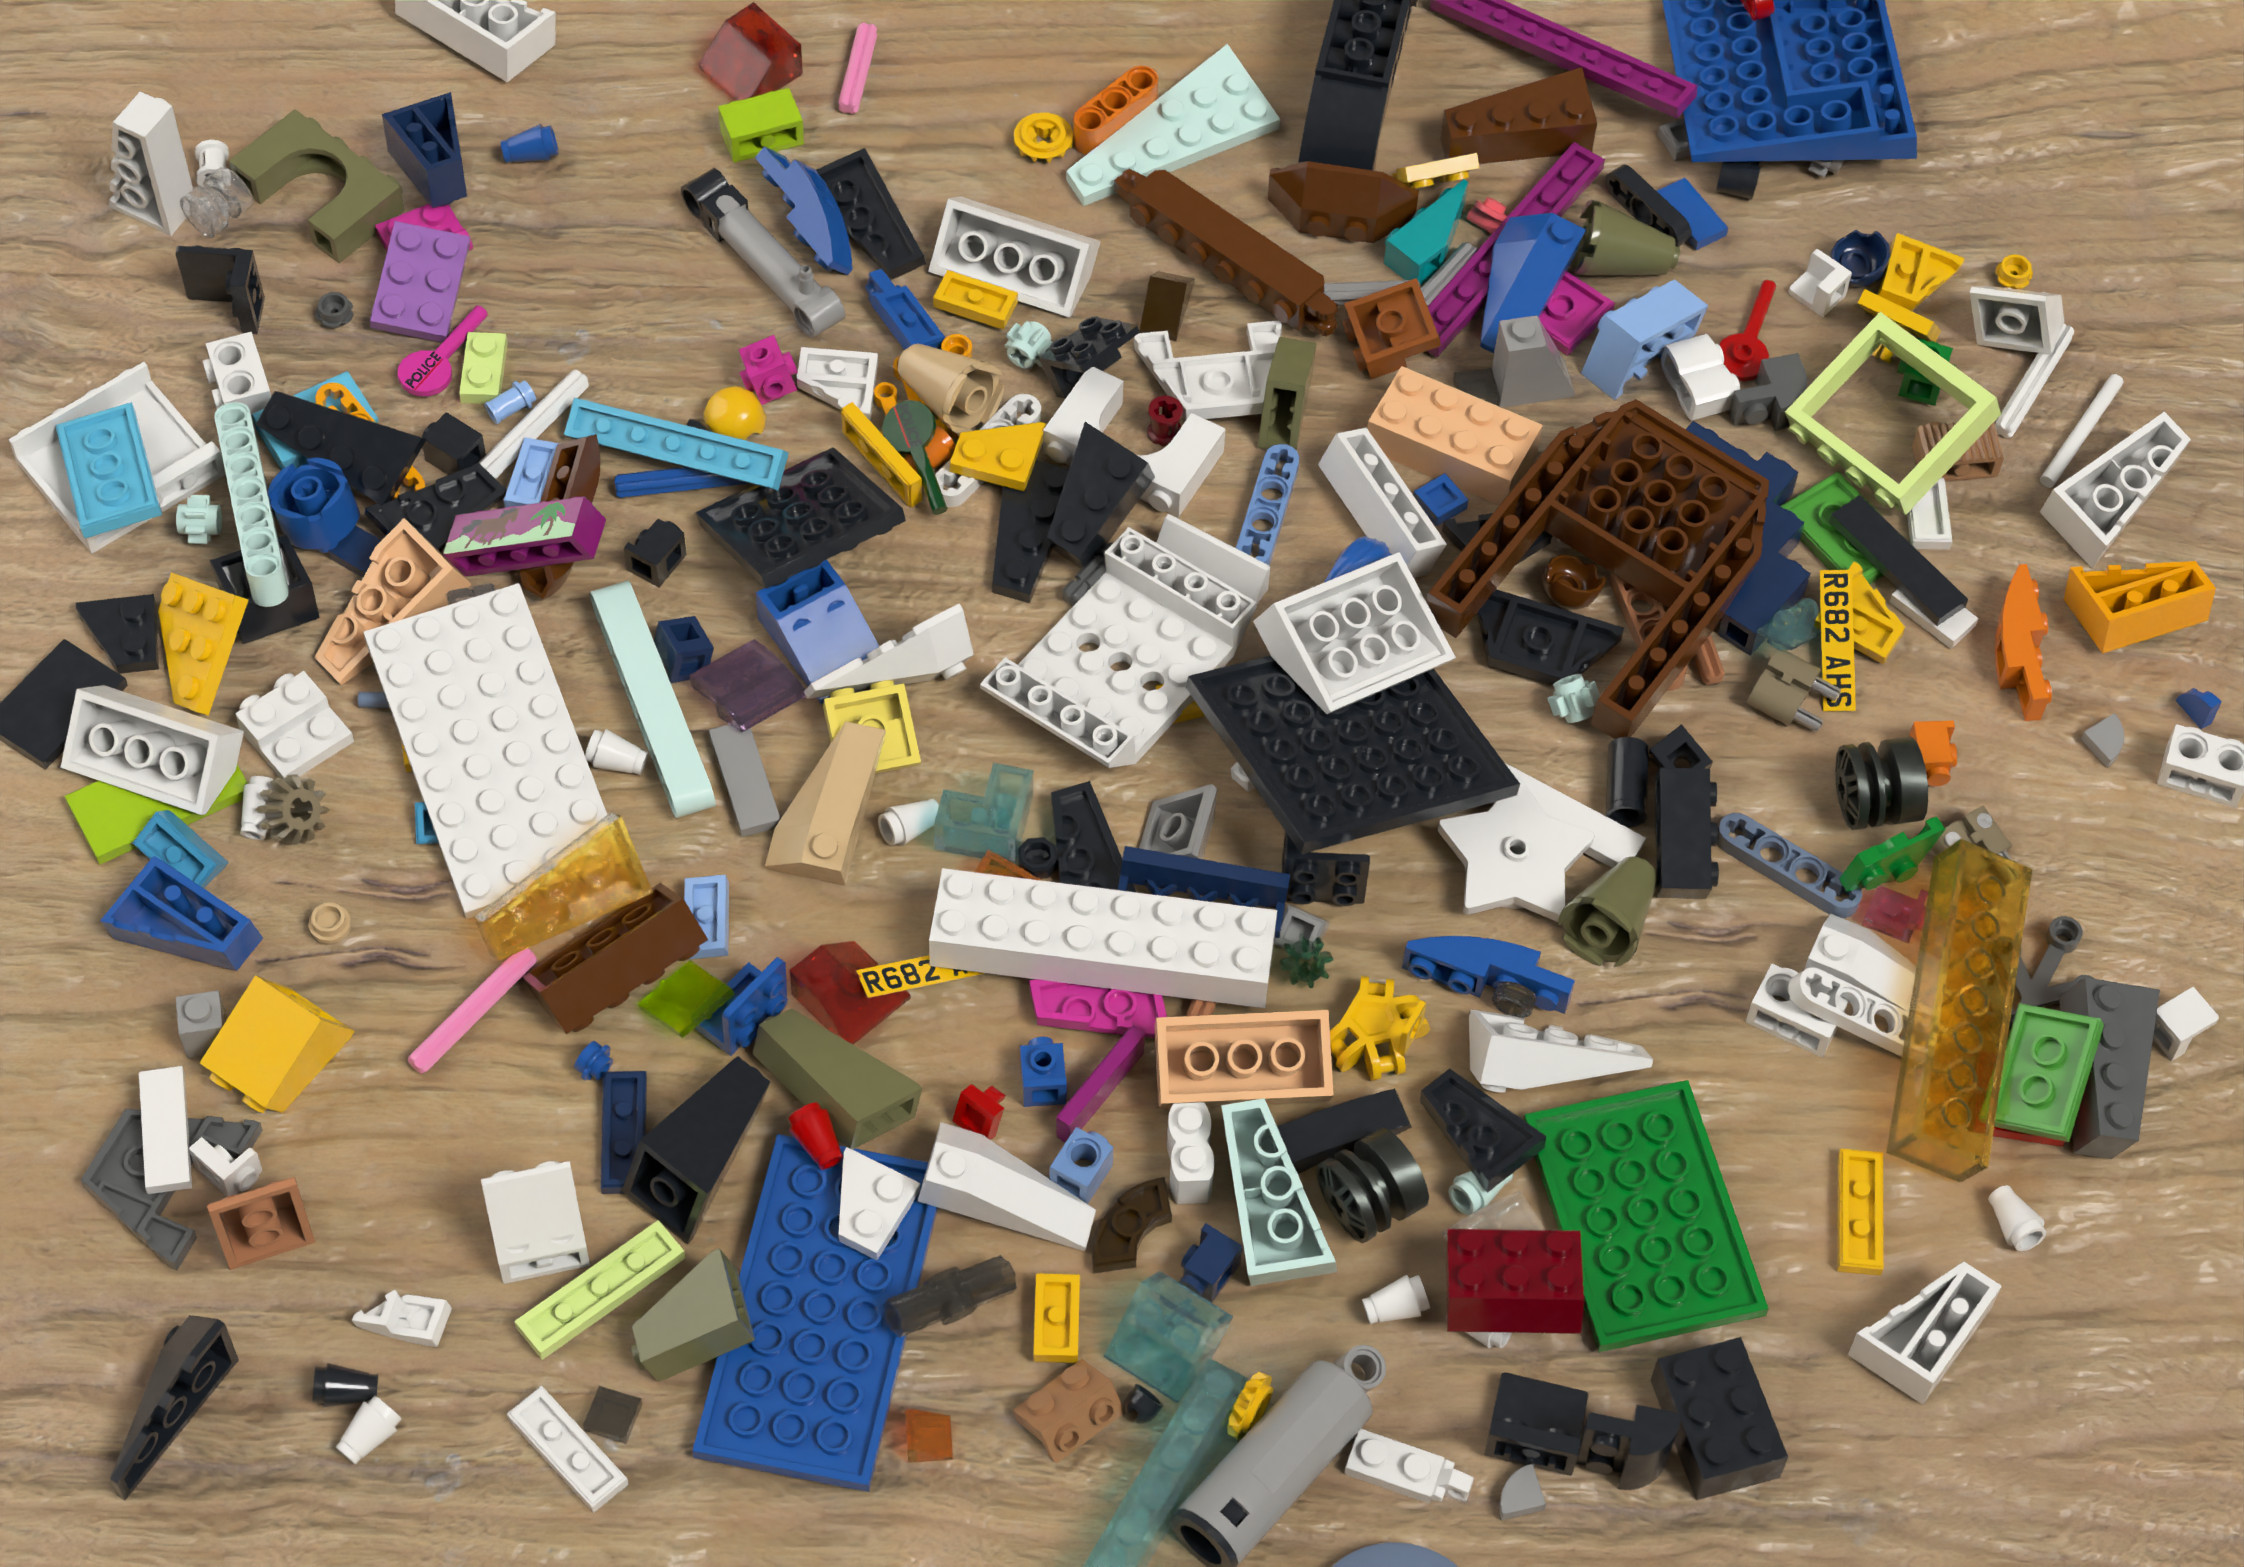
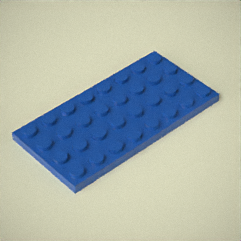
M777 1134L739 1274L755 1341L717 1357L692 1450L693 1458L866 1492L870 1491L938 1207L919 1202L918 1194L879 1259L875 1260L839 1242L843 1159L833 1167L821 1170L795 1137ZM839 1146L842 1155H844L847 1147ZM853 1149L919 1182L921 1190L929 1162Z

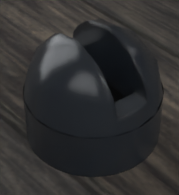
M1139 1384L1134 1385L1124 1401V1409L1127 1416L1133 1410L1139 1413L1134 1420L1136 1423L1150 1422L1164 1407L1163 1403L1154 1394Z

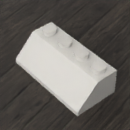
M959 196L949 198L947 201L928 272L944 277L947 270L1018 292V301L1071 317L1091 277L1101 241Z
M105 685L79 688L76 690L60 768L203 815L207 813L236 771L244 731Z

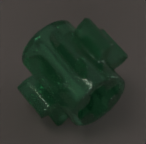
M1300 933L1299 941L1293 945L1284 943L1283 946L1288 954V958L1282 959L1279 962L1282 970H1292L1289 975L1292 985L1301 980L1307 982L1309 988H1313L1315 980L1320 977L1329 978L1324 963L1332 962L1333 956L1330 951L1320 952L1324 946L1320 936L1312 942L1306 940L1303 933ZM1311 956L1313 957L1314 962L1312 964L1304 962L1300 966L1298 961L1300 958L1308 960Z

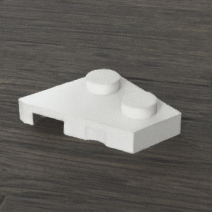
M801 347L797 388L840 410L853 402L871 421L878 368V353Z
M847 1147L843 1155L839 1242L878 1260L918 1196L920 1183Z

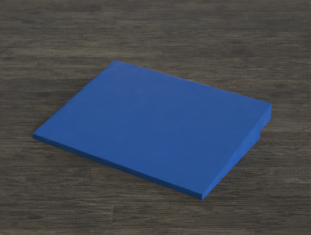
M1662 0L1675 75L1697 85V97L1683 111L1692 162L1917 159V134L1885 0H1773L1774 14L1757 21L1752 20L1741 0Z

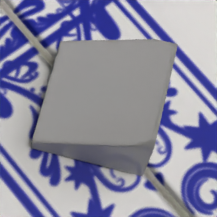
M1288 905L1282 919L1280 937H1274V944L1311 960L1330 922L1296 906Z

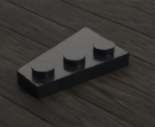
M478 463L440 478L433 485L415 492L410 490L398 495L397 499L390 502L365 508L364 515L386 536L405 518L441 552L446 546L456 515L490 510L505 497L507 489Z
M1448 1069L1421 1090V1104L1487 1193L1545 1148L1546 1136L1451 1069Z

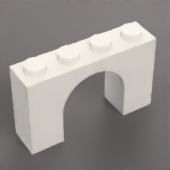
M1095 367L1087 370L1043 429V453L1055 462L1065 463L1070 466L1084 422H1087L1103 433L1123 404L1124 381ZM1191 413L1176 436L1165 448L1153 454L1139 455L1140 458L1149 463L1155 475L1154 480L1140 499L1149 503L1158 511L1168 512L1179 517L1223 454L1226 429Z

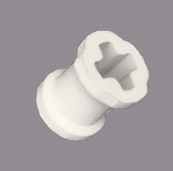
M218 140L200 142L195 148V157L199 162V170H197L196 177L197 184L206 190H221L230 183V172L226 169V161L229 158L228 146Z

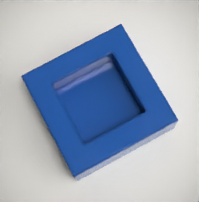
M1446 474L1415 490L1413 494L1436 527L1468 508L1469 499Z

